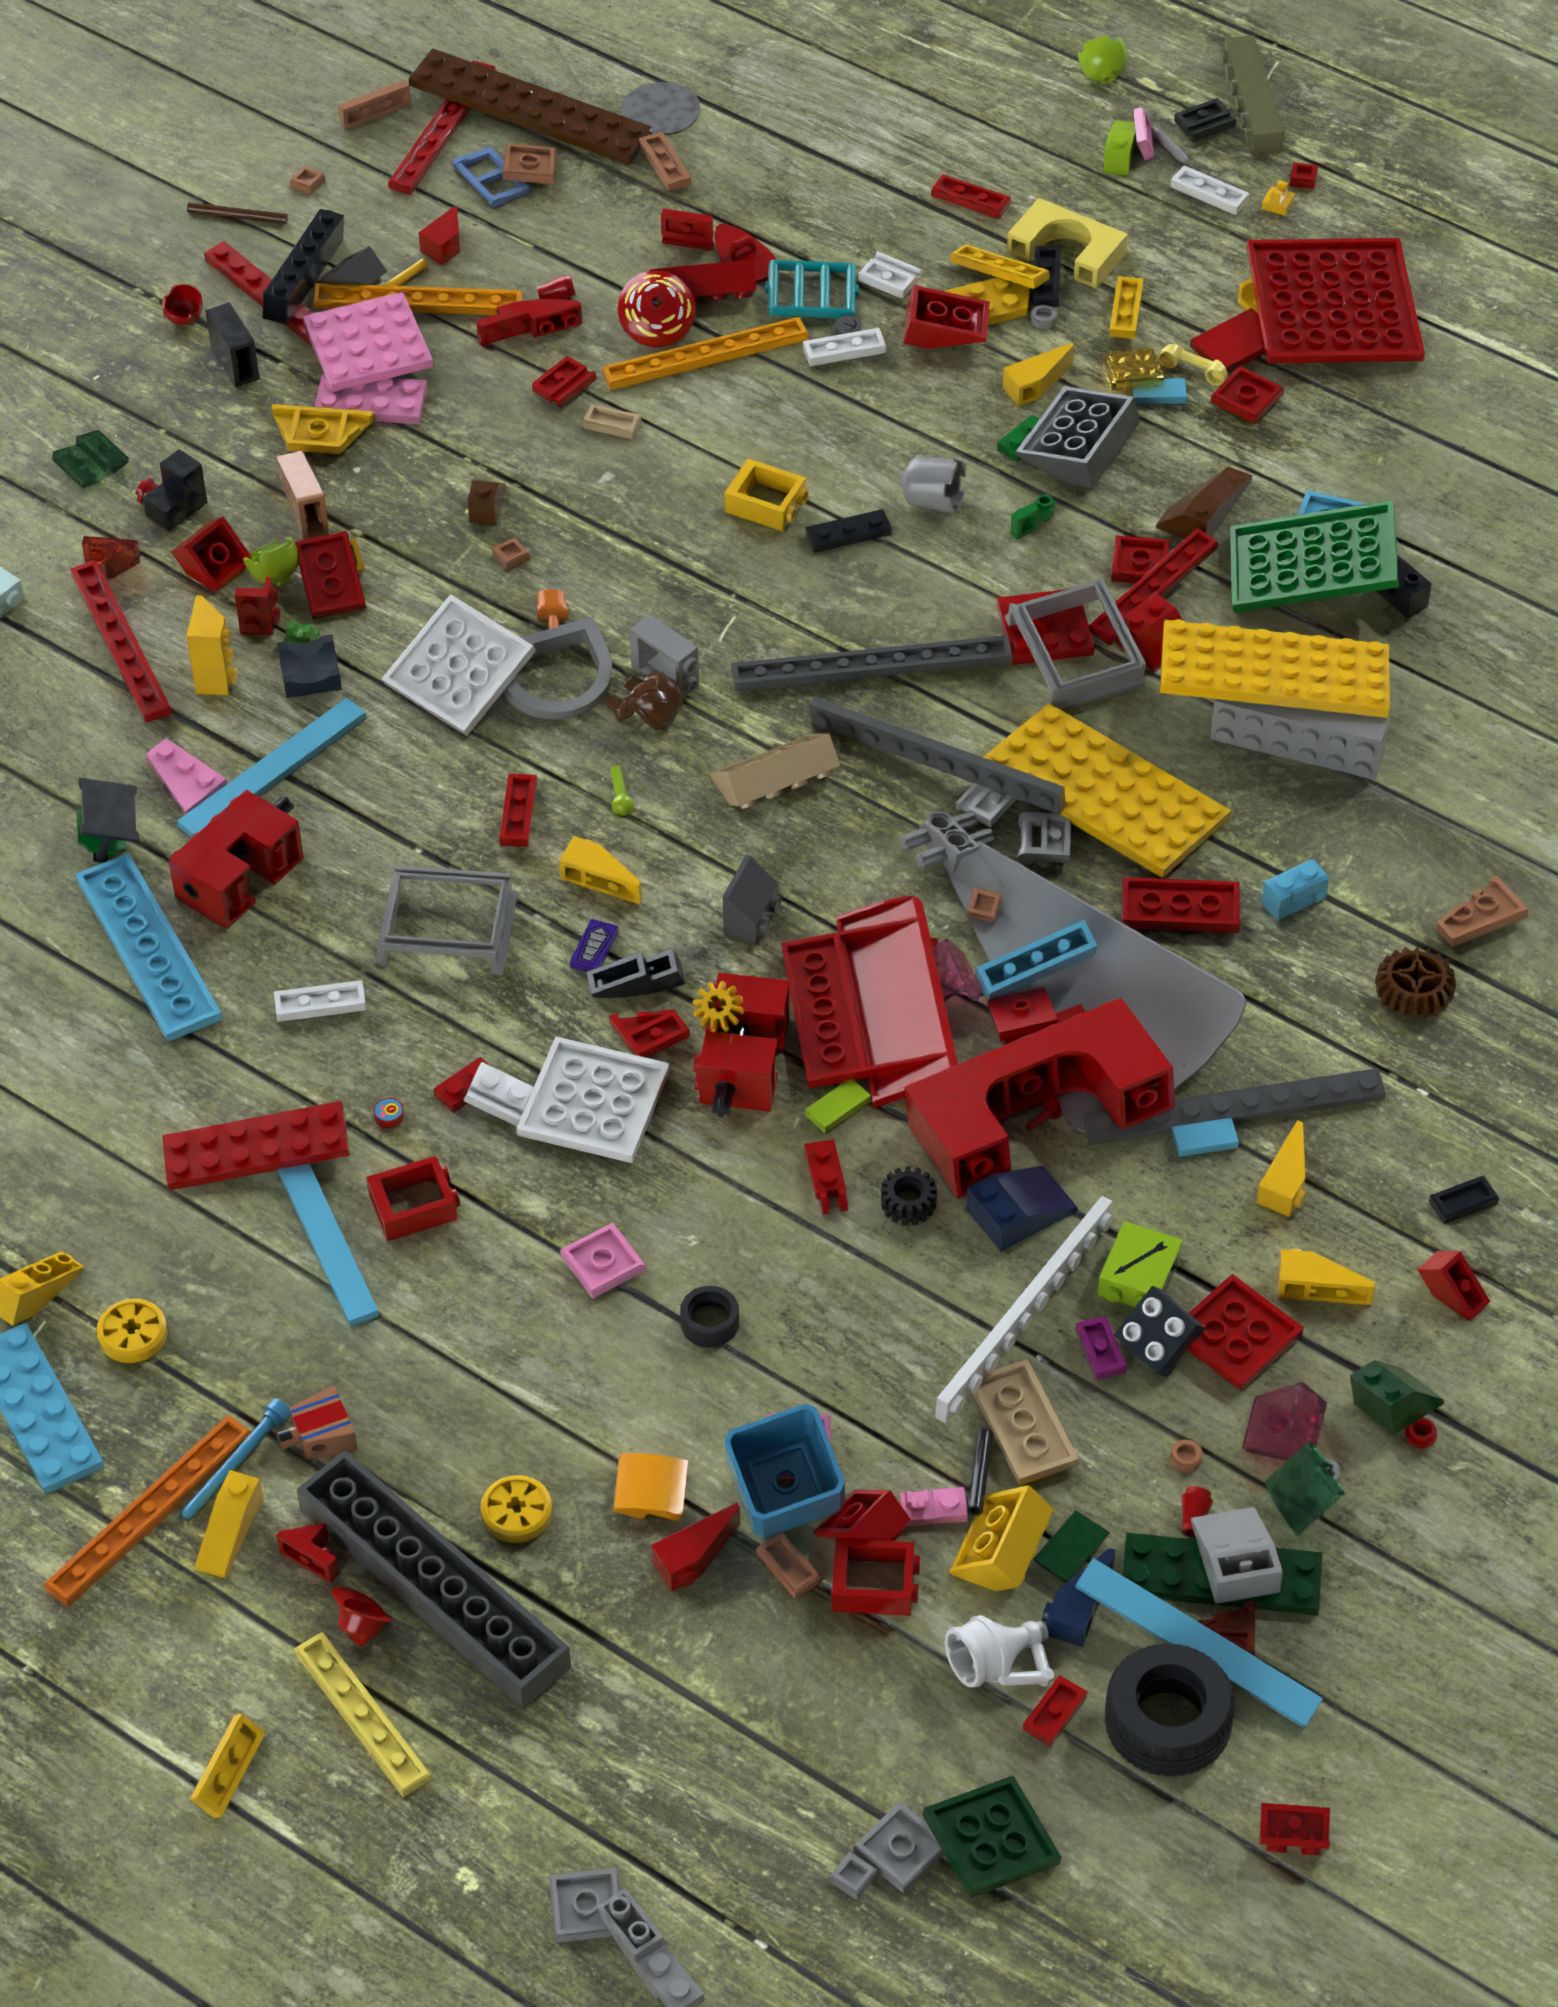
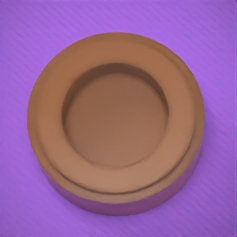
M1180 1440L1171 1448L1170 1463L1180 1472H1194L1201 1466L1202 1449L1192 1440Z

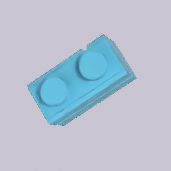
M1311 859L1264 881V893H1262L1261 902L1274 919L1279 921L1312 905L1314 902L1317 903L1325 899L1329 877L1318 863Z

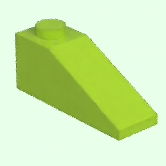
M1114 121L1108 133L1105 146L1103 173L1129 175L1136 145L1135 122Z

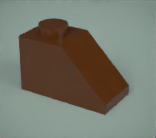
M472 481L467 499L470 523L497 524L506 490V483Z

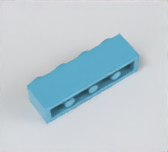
M1082 920L978 966L975 978L986 1000L1002 997L1094 956L1097 944L1085 920Z

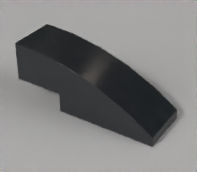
M674 949L645 958L642 952L587 971L590 992L593 998H620L646 995L686 984L681 961Z

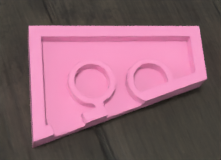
M167 738L146 753L148 764L160 781L166 785L171 797L180 805L184 815L227 785L225 777Z

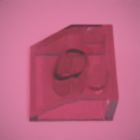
M1304 1382L1255 1396L1242 1449L1245 1452L1288 1462L1315 1455L1327 1402Z

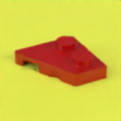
M674 1009L660 1010L655 1013L649 1011L637 1012V1017L619 1018L618 1014L609 1015L610 1025L633 1055L647 1058L690 1037V1029Z

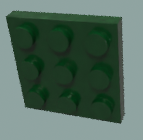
M1013 1775L930 1805L923 1810V1818L969 1898L1060 1865L1062 1859L1060 1853Z

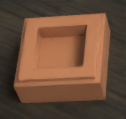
M303 166L290 179V187L312 195L326 181L325 174Z
M515 537L492 548V555L506 571L530 560L529 552Z
M974 888L966 912L967 918L995 924L1003 895Z

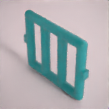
M771 260L768 267V281H766L765 294H768V314L770 316L836 319L843 316L855 317L856 297H859V285L856 284V265L847 262ZM779 270L794 271V306H778ZM805 271L820 272V307H804ZM830 272L846 273V308H830Z

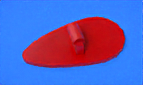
M719 224L715 229L714 238L720 261L729 262L754 259L756 283L766 281L768 279L769 262L776 260L773 253L747 232L735 226Z

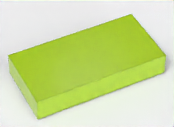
M853 1079L847 1080L805 1109V1116L824 1133H827L871 1102V1095Z

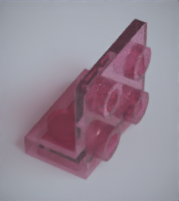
M948 938L933 947L944 1002L958 992L961 996L967 995L974 1002L984 997L968 959L961 949Z

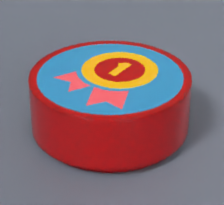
M384 1098L374 1105V1120L380 1127L394 1128L403 1121L404 1109L399 1100Z

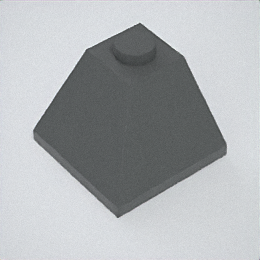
M368 246L343 259L315 283L378 285L382 282L380 277L387 270L372 248Z

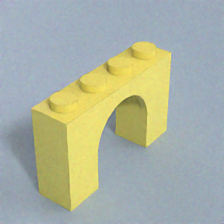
M1038 198L1008 232L1007 253L1027 261L1034 257L1035 246H1043L1055 239H1072L1082 243L1086 248L1075 260L1074 280L1097 289L1126 255L1128 233Z

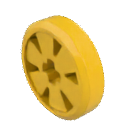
M127 1299L113 1304L105 1310L97 1324V1336L101 1349L108 1357L123 1363H136L151 1358L163 1347L168 1334L166 1319L161 1309L152 1302L143 1299ZM129 1328H136L134 1334H128Z
M522 1475L508 1476L494 1482L485 1491L480 1506L481 1518L486 1530L495 1538L508 1543L527 1542L541 1535L550 1524L553 1512L551 1496L546 1487L539 1481ZM519 1505L521 1512L514 1513L512 1506Z

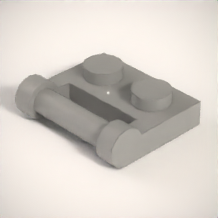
M1021 813L1018 818V824L1021 828V848L1017 852L1018 862L1022 865H1030L1033 862L1069 863L1071 820L1058 813ZM1035 826L1041 827V848L1032 847V833Z

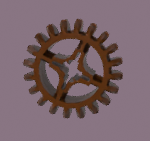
M1405 946L1402 953L1394 950L1391 956H1385L1383 963H1380L1375 977L1377 997L1381 998L1382 1006L1390 1005L1391 1013L1400 1011L1401 1018L1408 1014L1412 1016L1413 1020L1417 1015H1421L1426 1020L1429 1013L1437 1016L1440 1010H1446L1448 1004L1454 998L1456 989L1454 969L1450 968L1449 960L1441 961L1440 953L1431 955L1430 948L1423 952L1419 950L1418 946L1414 951H1410Z

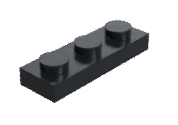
M1035 246L1034 266L1048 270L1049 280L1033 290V306L1048 305L1059 307L1061 247Z
M883 509L806 527V537L814 553L889 536L892 532V527Z

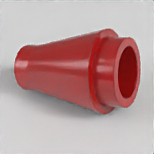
M563 274L542 286L536 287L539 299L570 300L571 296L576 295L571 275L564 277Z
M1190 1486L1181 1495L1183 1525L1181 1532L1185 1536L1195 1537L1191 1518L1208 1515L1213 1500L1209 1490L1203 1487Z

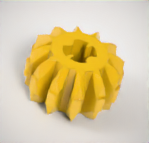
M721 981L718 989H715L713 982H709V992L701 988L698 990V994L703 999L693 1000V1005L699 1008L693 1012L694 1017L702 1018L700 1021L702 1028L707 1027L711 1023L710 1028L712 1032H717L719 1025L722 1026L724 1032L729 1031L727 1025L729 1021L733 1025L739 1024L738 1019L734 1015L744 1014V1009L737 1006L743 1002V998L739 995L735 996L737 992L735 986H731L726 990V983ZM720 1001L723 1011L717 1012L714 1003Z

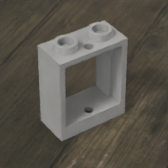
M650 614L630 628L631 666L634 670L645 677L655 671L663 672L678 684L682 699L697 689L699 686L698 647Z

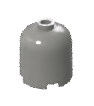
M917 456L908 463L905 471H901L899 486L902 487L903 495L910 505L953 513V511L959 510L964 498L965 489H960L961 477L967 476L966 465L962 460Z

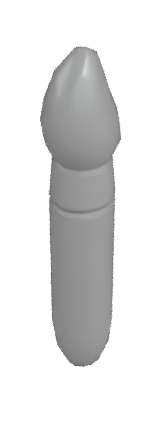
M1152 126L1151 131L1154 138L1160 141L1180 163L1188 164L1187 155L1162 129Z

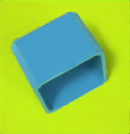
M805 1403L729 1430L724 1440L726 1461L753 1534L765 1539L782 1531L796 1528L841 1511L845 1503V1481L816 1407ZM782 1474H790L794 1477L795 1483L791 1488L783 1489L777 1485V1478Z

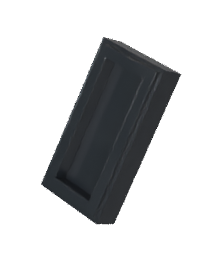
M1484 1175L1432 1194L1429 1198V1203L1443 1224L1497 1205L1499 1201L1498 1195Z

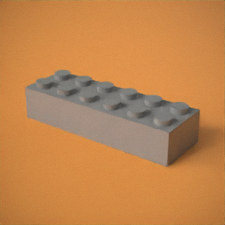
M1215 699L1210 739L1376 780L1384 757L1389 717L1383 718Z

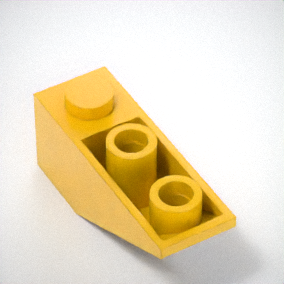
M1069 343L1057 347L1056 349L1003 368L1002 388L1018 407L1041 399L1073 365L1074 344Z
M61 1251L0 1278V1317L14 1326L35 1316L84 1270V1266L70 1255Z

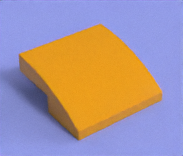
M645 1453L620 1454L613 1512L639 1519H644L647 1514L679 1521L683 1515L688 1460Z

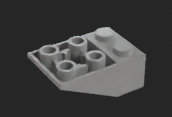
M1255 1507L1191 1518V1524L1215 1604L1280 1592L1283 1574L1274 1542Z

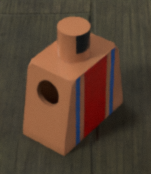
M335 1385L292 1406L289 1410L292 1426L276 1432L282 1450L300 1444L304 1456L308 1460L337 1455L344 1450L347 1452L358 1450L355 1431Z

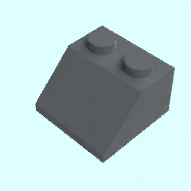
M745 855L723 895L724 934L756 944L761 934L765 935L770 926V918L773 913L776 914L779 911L782 897L779 896V884L749 855Z

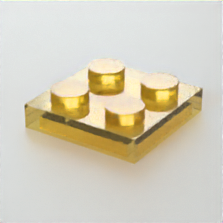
M1139 348L1124 352L1112 351L1101 354V364L1111 391L1158 386L1164 383V376L1153 348Z

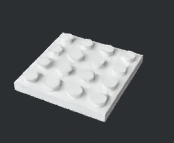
M450 594L382 677V681L407 699L465 736H468L536 652V649L532 644Z
M555 1037L517 1125V1136L633 1163L670 1072V1063Z

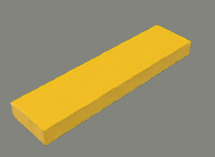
M967 244L950 254L951 263L1033 289L1049 280V271Z

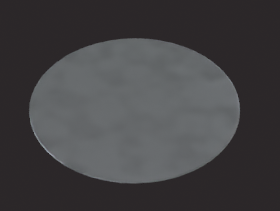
M655 82L637 87L627 94L621 105V113L624 117L652 126V134L659 132L670 134L681 131L694 123L700 113V102L697 96L684 86L669 82Z

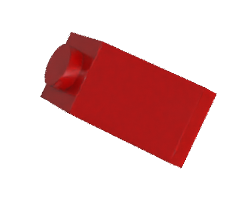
M454 206L418 232L420 252L441 265H444L460 253L458 208Z
M1436 1251L1417 1269L1431 1294L1466 1320H1472L1490 1302L1461 1251Z

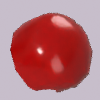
M188 284L172 286L169 294L163 298L162 311L164 316L172 323L181 326L195 322L202 312V294L196 287Z

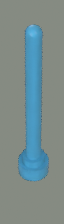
M273 1398L264 1408V1419L183 1509L182 1516L185 1519H192L223 1485L229 1470L235 1471L273 1427L277 1428L279 1425H284L290 1419V1408L284 1402Z

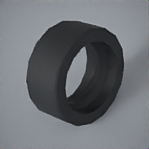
M702 1286L693 1289L684 1297L680 1305V1324L684 1336L693 1344L702 1347H717L729 1342L735 1337L739 1329V1304L735 1296L727 1289L718 1286ZM704 1306H717L723 1308L728 1313V1320L715 1327H703L692 1321L691 1314Z

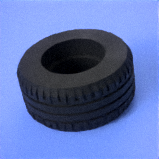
M1163 1643L1138 1649V1651L1133 1652L1125 1660L1121 1661L1109 1681L1105 1704V1725L1113 1747H1115L1118 1753H1121L1123 1759H1126L1127 1762L1133 1764L1136 1768H1140L1142 1771H1148L1150 1774L1175 1777L1200 1771L1201 1768H1206L1208 1764L1213 1763L1220 1756L1230 1739L1234 1718L1235 1696L1233 1686H1231L1227 1674L1221 1666H1218L1216 1661L1212 1660L1213 1658L1189 1646ZM1173 1693L1190 1700L1198 1708L1201 1715L1186 1725L1169 1727L1151 1721L1142 1713L1138 1705L1152 1695Z

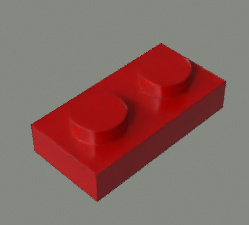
M477 1058L433 1088L434 1096L452 1113L468 1104L463 1100L480 1063L483 1062L489 1065L483 1058Z
M1059 1675L1023 1723V1731L1052 1747L1087 1699L1088 1691Z

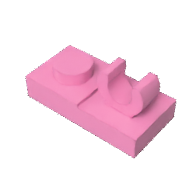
M964 1487L900 1493V1504L911 1519L906 1526L967 1522L968 1520Z

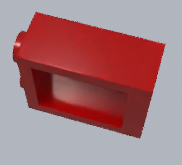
M437 1156L366 1177L368 1195L387 1241L458 1220L456 1207L461 1206L456 1189L450 1190L448 1184L451 1183L448 1169L446 1165L441 1167ZM435 1179L443 1199L396 1214L393 1213L386 1193Z
M836 1538L832 1583V1612L911 1616V1603L918 1604L919 1584L913 1583V1575H920V1555H914V1542ZM848 1560L905 1563L903 1591L847 1588Z

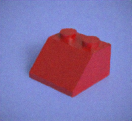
M223 516L209 521L171 551L188 576L213 592L220 589L246 568L243 561L244 557L252 559L248 550Z
M1155 593L1122 615L1146 663L1145 667L1153 673L1161 668L1164 621L1182 620L1177 608L1158 593ZM1115 633V643L1124 649L1117 633Z

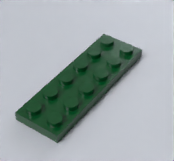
M1126 1532L1122 1576L1161 1600L1318 1616L1323 1552L1276 1548L1283 1571L1279 1593L1215 1604L1196 1539Z

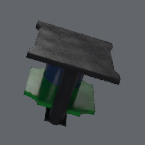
M79 777L78 786L82 791V809L76 811L77 844L84 846L87 852L93 853V862L104 863L107 862V855L116 856L119 851H126V841L137 843L140 841L139 833L136 830L135 813L137 786Z

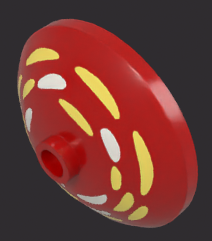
M648 271L635 276L625 285L619 296L617 311L620 324L631 339L648 347H666L677 343L690 331L695 319L696 304L690 288L679 277L664 271ZM659 300L662 302V305L656 307L652 302Z

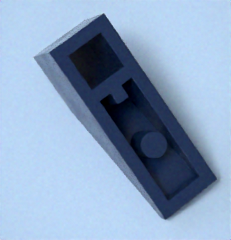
M1108 1548L1096 1560L1113 1570L1115 1549ZM1086 1568L1057 1591L1053 1603H1046L1042 1615V1621L1046 1622L1049 1637L1080 1647L1084 1646L1100 1604L1075 1588Z

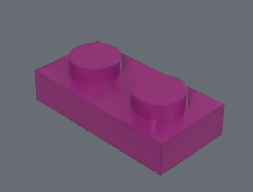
M1102 1316L1076 1323V1333L1096 1381L1126 1373L1127 1365L1107 1317Z

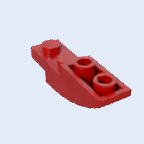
M535 299L497 306L496 315L476 320L478 341L481 346L528 332H531L533 338L581 325L582 308L579 301L567 299Z

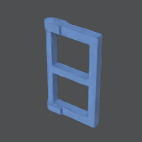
M491 146L467 156H460L452 161V166L465 177L492 208H497L504 205L505 202L530 193V187L523 181H512L517 186L516 188L495 196L483 186L503 177L504 160ZM489 157L500 168L475 178L466 167Z

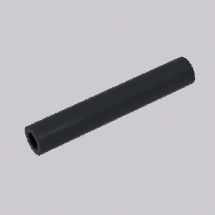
M988 1429L978 1430L967 1504V1512L974 1516L981 1515L984 1508L993 1432Z

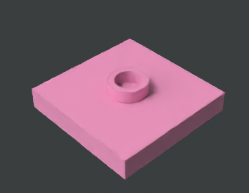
M614 1223L560 1250L561 1258L592 1299L646 1271L644 1262Z

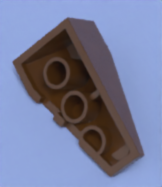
M1229 466L1168 507L1156 524V528L1183 539L1199 528L1212 537L1251 482L1253 475Z

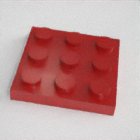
M1064 590L997 597V608L1004 635H1008L1012 653V665L1036 661L1018 625L1009 626L1005 619V615L1009 611V604H1021ZM1083 605L1032 620L1051 660L1094 655L1095 647Z
M1231 1274L1188 1313L1206 1329L1186 1350L1238 1390L1242 1391L1303 1335L1304 1327L1234 1274Z

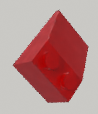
M913 285L906 306L903 344L932 349L986 342L990 301Z

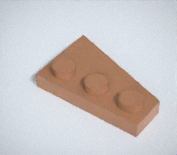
M1496 875L1490 880L1489 885L1485 889L1481 890L1479 888L1472 894L1471 900L1465 904H1459L1438 920L1436 931L1451 947H1455L1527 918L1528 908Z

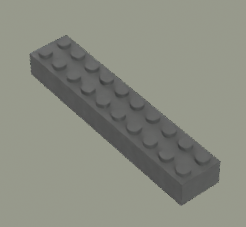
M346 1450L297 1488L300 1510L315 1524L325 1523L328 1535L522 1709L571 1668L570 1648L566 1643Z

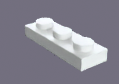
M1185 165L1171 179V188L1234 215H1237L1249 202L1250 193Z
M874 328L803 341V350L810 367L886 353V344L880 329Z
M362 980L274 991L277 1022L366 1010Z

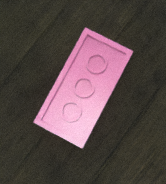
M322 374L315 407L373 411V422L420 424L427 382L426 380L388 378L332 392L325 375Z

